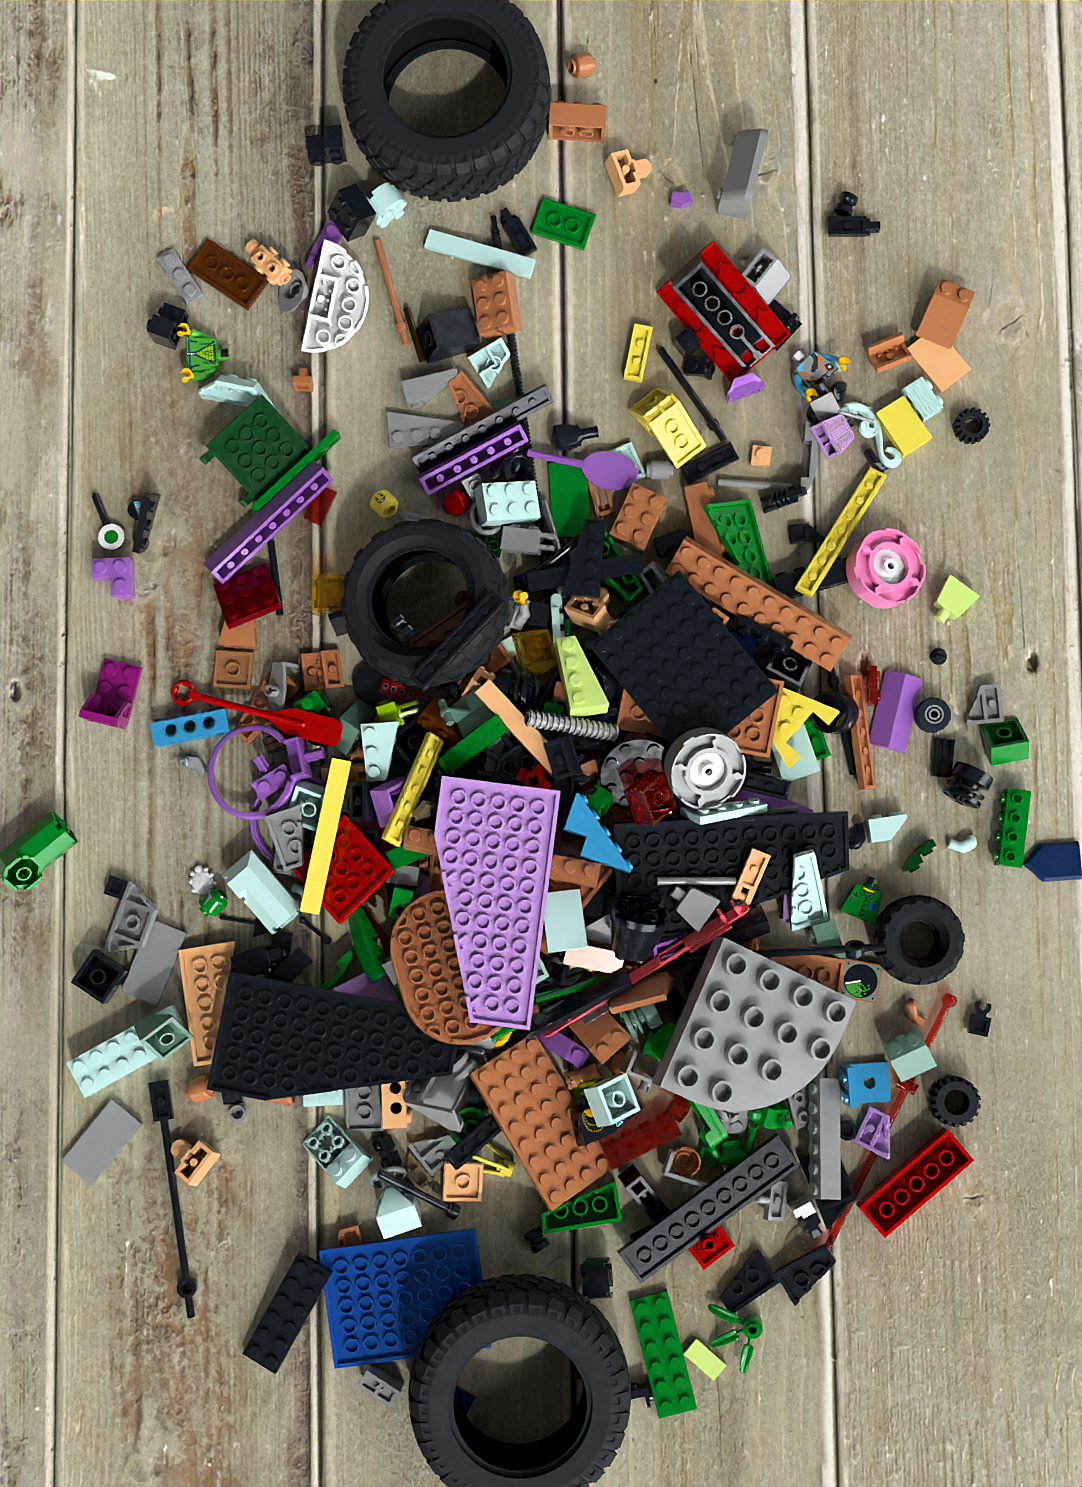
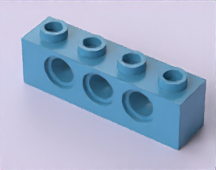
M220 706L211 708L210 712L204 713V710L192 712L193 715L190 716L178 714L174 715V719L166 720V718L155 719L154 723H150L153 746L159 748L225 735L232 731L229 711ZM213 718V726L207 728L205 725L206 720ZM193 721L195 728L192 731H188L187 724ZM175 725L176 732L173 735H169L168 728Z

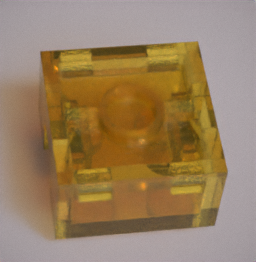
M313 574L312 613L314 616H327L329 613L342 610L341 598L344 597L345 588L343 582L346 574Z

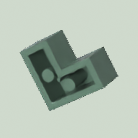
M358 699L354 704L350 703L345 709V713L341 712L336 718L341 721L343 731L339 743L333 747L347 756L356 746L362 735L360 724L372 722L377 714V710L361 699Z

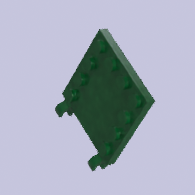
M260 394L205 445L209 450L199 460L206 465L211 459L216 457L248 492L238 500L245 508L253 499L257 501L312 449L271 403Z

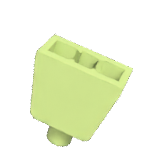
M949 575L933 603L939 609L934 618L942 624L948 616L956 620L980 596L955 577Z

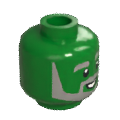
M210 888L199 898L201 906L199 909L205 916L211 915L216 917L227 907L228 897L221 889Z

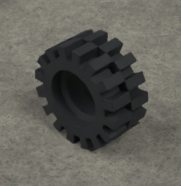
M972 407L970 410L969 408L965 409L957 416L953 424L955 426L953 432H956V438L959 436V441H965V444L971 443L972 445L980 442L989 432V417L986 418V413L982 414L979 408L978 410H975V407ZM967 420H975L978 423V431L974 433L968 432L965 429V422Z

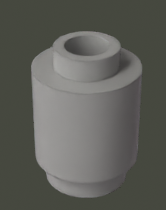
M651 460V462H647V478L669 479V475H673V464H669V460Z

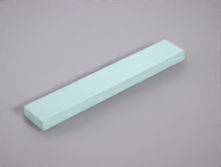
M432 229L429 230L424 245L425 249L500 271L506 270L511 274L528 279L531 278L536 263L535 259Z

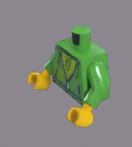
M186 323L178 325V327L183 328L184 332L178 331L177 335L184 336L187 334L188 336L185 337L187 368L180 372V374H185L187 377H183L181 379L182 382L186 383L189 379L192 381H206L216 371L220 370V360H230L229 348L219 349L217 341L212 336L189 328Z

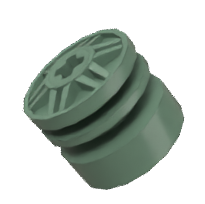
M654 1004L617 1013L625 1030L633 1039L637 1038L634 1030L637 1027L642 1035L645 1034L643 1028L645 1023L651 1030L663 1025Z

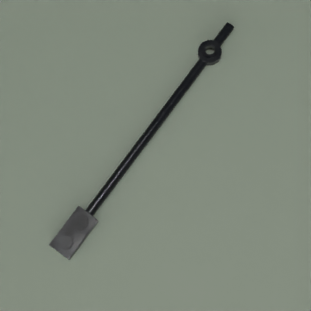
M850 940L841 946L752 951L766 958L845 953L847 956L857 959L864 955L865 952L885 951V943L864 944L860 940ZM684 952L657 970L687 967V962L704 961L707 953L687 954V952ZM651 956L648 958L647 962L652 960Z
M168 1079L150 1082L148 1085L153 1122L160 1121L182 1276V1279L177 1284V1293L182 1298H185L187 1318H194L193 1295L197 1292L198 1284L189 1275L176 1174L174 1173V1159L171 1153L172 1145L168 1120L174 1119V1111ZM185 1284H190L191 1290H187Z

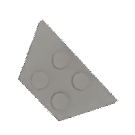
M129 881L103 952L112 953L145 948L158 910L134 882Z

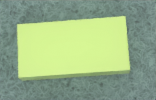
M697 1338L683 1352L687 1358L713 1381L726 1367V1364Z

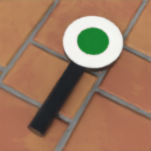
M95 493L91 497L103 524L98 534V541L106 550H117L125 542V533L120 526L110 524L98 493Z

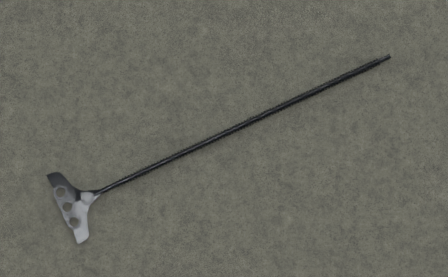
M492 215L490 217L493 247L503 250L501 248L502 242L501 237H499L500 230H498L496 215ZM511 333L507 335L508 345H510L508 348L510 349L509 352H511L510 362L512 363L511 367H513L512 374H514L513 381H515L514 385H516L514 388L516 389L515 392H517L515 394L517 399L524 395V392H522L524 389L522 388L523 385H521L523 383L521 381L522 375L520 374V363H518V349H516L517 345H515L517 344L516 338H514L516 335ZM525 417L519 421H521L520 425H522L521 427L529 440L531 438L529 436L530 432H528L530 431L528 429L529 425H527L529 422L527 421L528 418ZM529 440L523 444V447H525L524 454H526L525 456L531 464L528 480L535 481L536 484L537 480L535 479L537 477L535 476L536 473H534L536 471L534 469L535 465H533L535 464L533 462L534 458L527 456L528 449H532V443ZM543 517L535 521V527H539V530L545 533L543 531L545 530L543 528L544 524H542L543 520H541ZM542 550V554L540 556V561H542L541 564L545 562L547 559H549V557H547L548 554L546 553L548 551ZM554 588L544 590L542 600L547 601V604L551 605V596L557 594ZM562 602V610L559 613H563V619H569L564 609L566 604ZM551 609L547 630L541 629L538 633H533L530 627H528L529 618L520 631L511 629V636L517 635V637L529 634L533 637L553 635V631L549 627V623L552 621ZM560 625V631H563V625ZM583 626L571 627V632L577 631Z

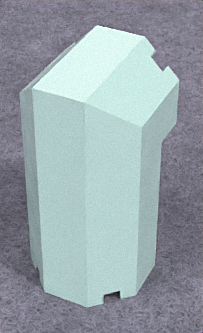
M250 850L221 875L227 879L225 882L240 899L242 897L246 899L244 903L271 934L278 932L276 929L279 927L282 929L299 914L297 912L300 909L298 901L254 850Z

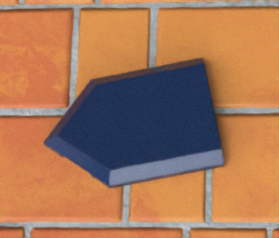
M1079 842L1039 843L1029 857L1024 860L1023 866L1035 874L1042 882L1081 880L1082 867Z

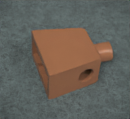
M256 619L230 630L224 621L219 645L228 648L258 650Z

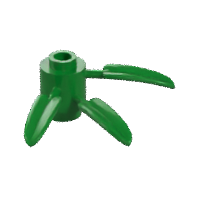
M709 1304V1311L731 1324H735L736 1321L743 1324L742 1329L738 1331L732 1329L713 1339L710 1345L712 1347L724 1346L738 1340L739 1334L744 1333L748 1337V1343L743 1345L740 1372L746 1373L754 1351V1347L751 1345L752 1339L758 1338L763 1331L761 1317L751 1313L742 1320L732 1311Z

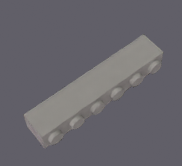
M813 1078L808 1085L810 1199L841 1200L840 1079Z

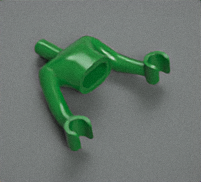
M750 1120L748 1121L750 1130L746 1149L743 1148L741 1139L721 1142V1154L716 1146L712 1149L708 1148L709 1152L719 1165H734L754 1150L756 1130L760 1125L758 1124L757 1127L753 1128L750 1126Z

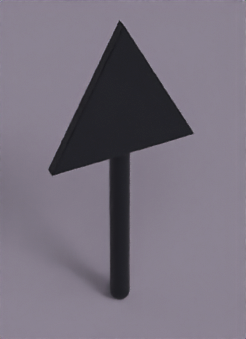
M219 916L221 920L255 925L253 937L270 932L257 916L256 921Z

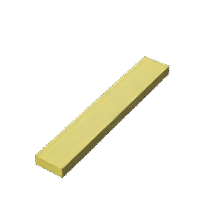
M427 732L381 837L397 847H400L407 825H409L412 819V813L418 805L445 742L431 732Z

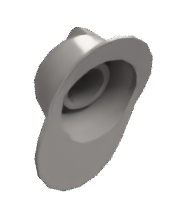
M292 269L290 281L280 286L278 306L284 312H290L297 308L309 294V285L305 281L303 273L297 269Z

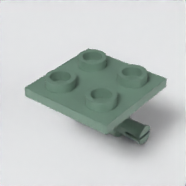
M481 686L451 705L450 708L447 706L446 700L441 699L438 701L441 709L440 715L445 719L446 725L451 726L456 722L463 738L494 716L492 711L475 694Z

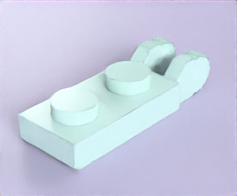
M553 594L551 596L554 647L556 638L565 637L564 631H560V625L564 624L563 613H559L562 610V597L560 594Z

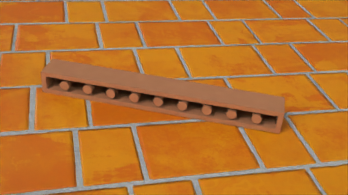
M407 825L403 842L404 850L438 856L434 837L435 830ZM553 854L549 879L596 888L601 864Z

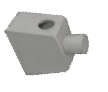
M688 885L685 891L675 886L670 892V896L677 900L674 905L675 910L698 932L720 903L716 896L693 885Z

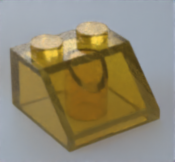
M548 629L513 633L511 635L522 670L533 672L534 675L554 672L557 666V659Z

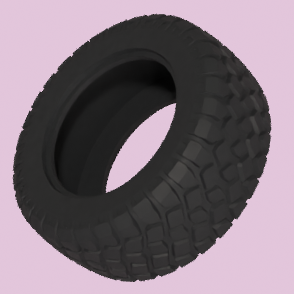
M385 0V3L378 2L370 10L371 16H365L358 25L360 31L354 32L349 43L352 49H348L346 52L344 65L347 68L343 69L342 84L345 85L343 87V102L347 104L344 107L347 121L350 122V130L354 139H357L356 144L362 154L367 155L365 159L373 169L379 170L378 174L387 182L393 181L394 186L401 191L410 190V195L421 199L428 196L430 201L442 202V199H447L448 202H459L461 198L466 200L479 198L480 194L484 193L487 195L497 190L499 185L504 186L511 181L515 174H519L536 152L546 128L550 109L551 86L549 68L542 43L535 32V28L529 19L524 17L523 12L514 3H509V0ZM443 49L462 50L482 58L496 70L506 87L499 107L487 121L471 131L453 136H437L418 131L405 123L389 104L391 90L403 69L418 57Z
M507 1274L497 1278H488L480 1281L478 1284L471 1285L454 1296L439 1310L426 1328L418 1344L411 1366L408 1388L409 1412L412 1429L423 1457H425L427 1464L435 1475H438L439 1479L447 1487H589V1483H596L605 1473L603 1468L610 1467L617 1455L615 1450L621 1447L625 1436L624 1430L628 1426L630 1416L631 1384L628 1365L620 1341L608 1320L605 1319V1316L594 1304L590 1303L589 1299L580 1292L574 1291V1288L562 1282H555V1279L544 1276L536 1277L534 1274ZM511 1337H531L554 1345L572 1360L583 1379V1389L579 1403L569 1420L550 1436L524 1444L498 1441L478 1430L461 1409L455 1389L461 1372L476 1353L491 1343Z

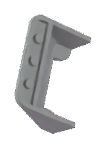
M458 1045L456 1055L467 1051L469 1054L468 1059H474L477 1062L472 1071L488 1062L484 1050ZM454 1072L452 1075L411 1080L403 1094L405 1104L447 1129L460 1132L464 1122L462 1117L455 1113V1110L470 1080H472L470 1075L459 1081H455L453 1078Z

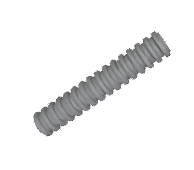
M529 709L524 719L526 727L549 729V731L554 730L555 732L560 730L561 733L566 732L573 735L577 733V735H583L584 737L605 738V740L616 741L619 735L617 724L612 725L611 723L595 722V720L578 719L577 717L561 716L554 713L550 715V713H544L543 711L538 712L534 710L533 712V710Z

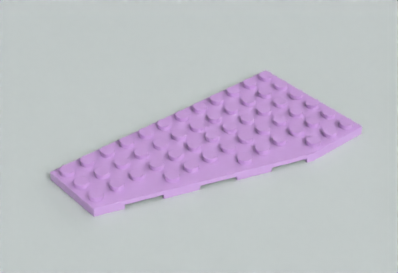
M442 776L434 837L470 1022L530 1030L561 791Z

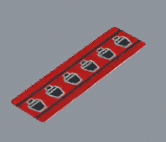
M385 678L379 689V693L405 703L418 701L419 705L416 707L425 709L433 700V697Z

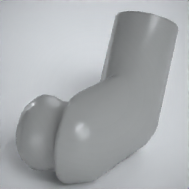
M187 755L180 759L181 767L194 768L199 777L207 773L199 757Z

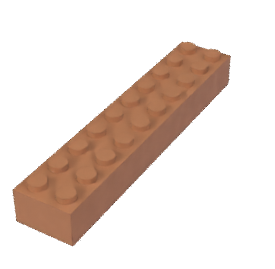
M688 536L683 540L665 571L666 574L672 576L680 570L698 593L741 618L743 615L794 641L792 645L793 650L830 672L851 640L852 634Z

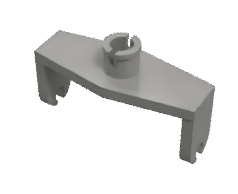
M273 662L270 681L264 689L268 690V692L264 691L265 695L268 696V711L284 709L287 692L286 669H299L298 664Z
M630 1047L619 1070L641 1079L638 1089L650 1093L652 1085L656 1084L652 1083L653 1078L631 1070L637 1055V1049Z
M669 1148L661 1171L663 1175L684 1181L682 1190L687 1193L690 1192V1194H694L696 1186L704 1187L708 1184V1182L689 1176H681L676 1172L670 1171L675 1150ZM721 1166L718 1176L727 1170L728 1166Z

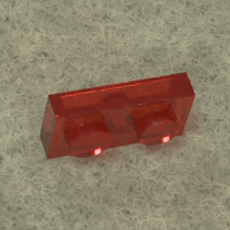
M868 666L866 668L867 706H875L881 700V691L878 690L877 682H880V671H877V666Z

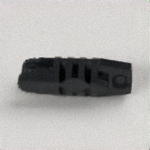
M793 485L761 497V502L772 500L773 505L763 509L764 514L798 502L799 497L807 495L806 487L800 486L795 488Z

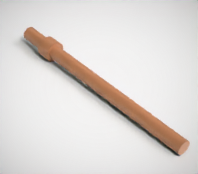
M381 239L374 240V245L397 323L395 325L396 330L400 334L403 347L410 345L407 335V324L402 317Z

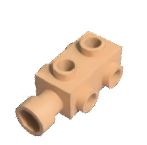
M255 239L247 243L245 250L252 256L250 260L255 264L254 268L261 274L265 273L267 275L266 279L272 285L278 284L282 286V284L290 281L292 270L289 266L291 264L284 258L279 259L277 257L279 253L273 247L267 248Z

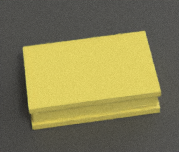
M904 395L878 411L875 415L881 428L894 447L901 453L902 458L933 438Z

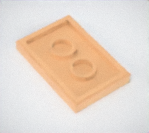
M919 338L908 347L912 354V360L940 393H943L971 370L953 346L951 349H948L926 339Z

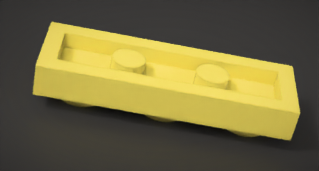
M634 324L623 380L642 383L653 327Z

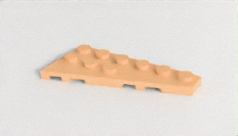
M236 941L178 950L189 1032L194 1037L190 1040L194 1066L212 1064L229 973L232 969L230 957L234 956Z

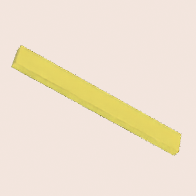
M871 466L869 467L794 590L809 598L813 597L885 481L886 474Z
M331 757L299 909L301 912L318 915L320 912L351 761Z

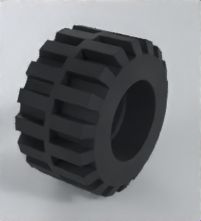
M945 1076V1078H939L937 1083L932 1084L933 1089H929L928 1092L930 1094V1098H927V1102L930 1103L928 1107L932 1111V1115L940 1122L954 1127H959V1125L966 1126L967 1122L971 1123L974 1121V1116H978L977 1109L981 1108V1104H979L981 1097L977 1094L979 1091L971 1082L958 1076ZM952 1090H959L964 1098L961 1109L951 1113L945 1108V1096Z

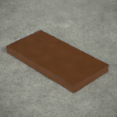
M208 238L186 267L193 275L247 311L269 283L265 276Z

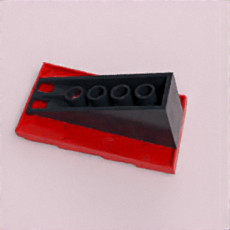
M714 240L656 291L684 327H690L701 340L700 346L731 384L734 378L745 375L791 335Z

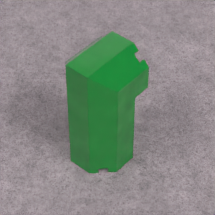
M49 812L0 852V875L3 882L13 891H19L18 888L31 890L42 881V871L78 843L73 831L68 830V825L55 812Z

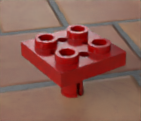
M718 1226L691 1246L689 1250L704 1270L735 1245L723 1228Z

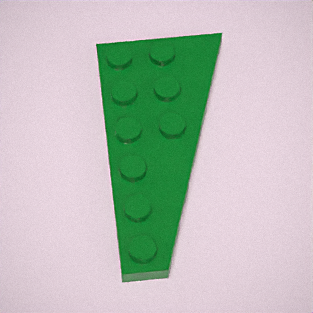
M751 499L706 504L703 506L734 565L774 588Z

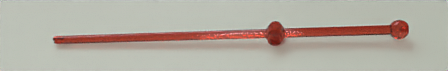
M945 993L942 996L943 1005L925 1040L929 1050L950 1007L952 1008L957 1004V997L949 993ZM916 1076L902 1083L899 1079L896 1087L901 1090L888 1114L890 1116V1129L907 1094L909 1093L914 1096L919 1086L914 1083ZM870 1151L852 1187L856 1197L878 1155ZM855 1200L836 1220L825 1242L830 1250Z

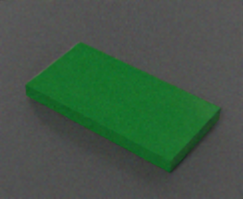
M549 463L551 514L558 538H576L582 532L585 519H589L587 478L584 476L582 468L560 463Z

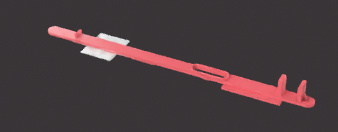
M732 899L730 903L733 909L724 914L717 908L716 911L719 916L703 925L699 932L695 930L684 937L683 940L670 946L658 954L657 957L628 974L632 984L669 961L676 959L685 951L689 950L690 953H693L712 941L715 936H720L732 928L730 923L749 911V906L746 903L737 906ZM685 944L684 948L672 954L665 960H660L664 955L668 954L680 945ZM608 1000L543 1032V1035L550 1037L581 1017L587 1025L610 1010L607 1003Z

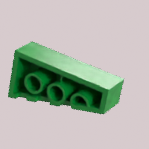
M616 1181L568 1201L552 1211L548 1210L541 1213L544 1234L622 1221Z

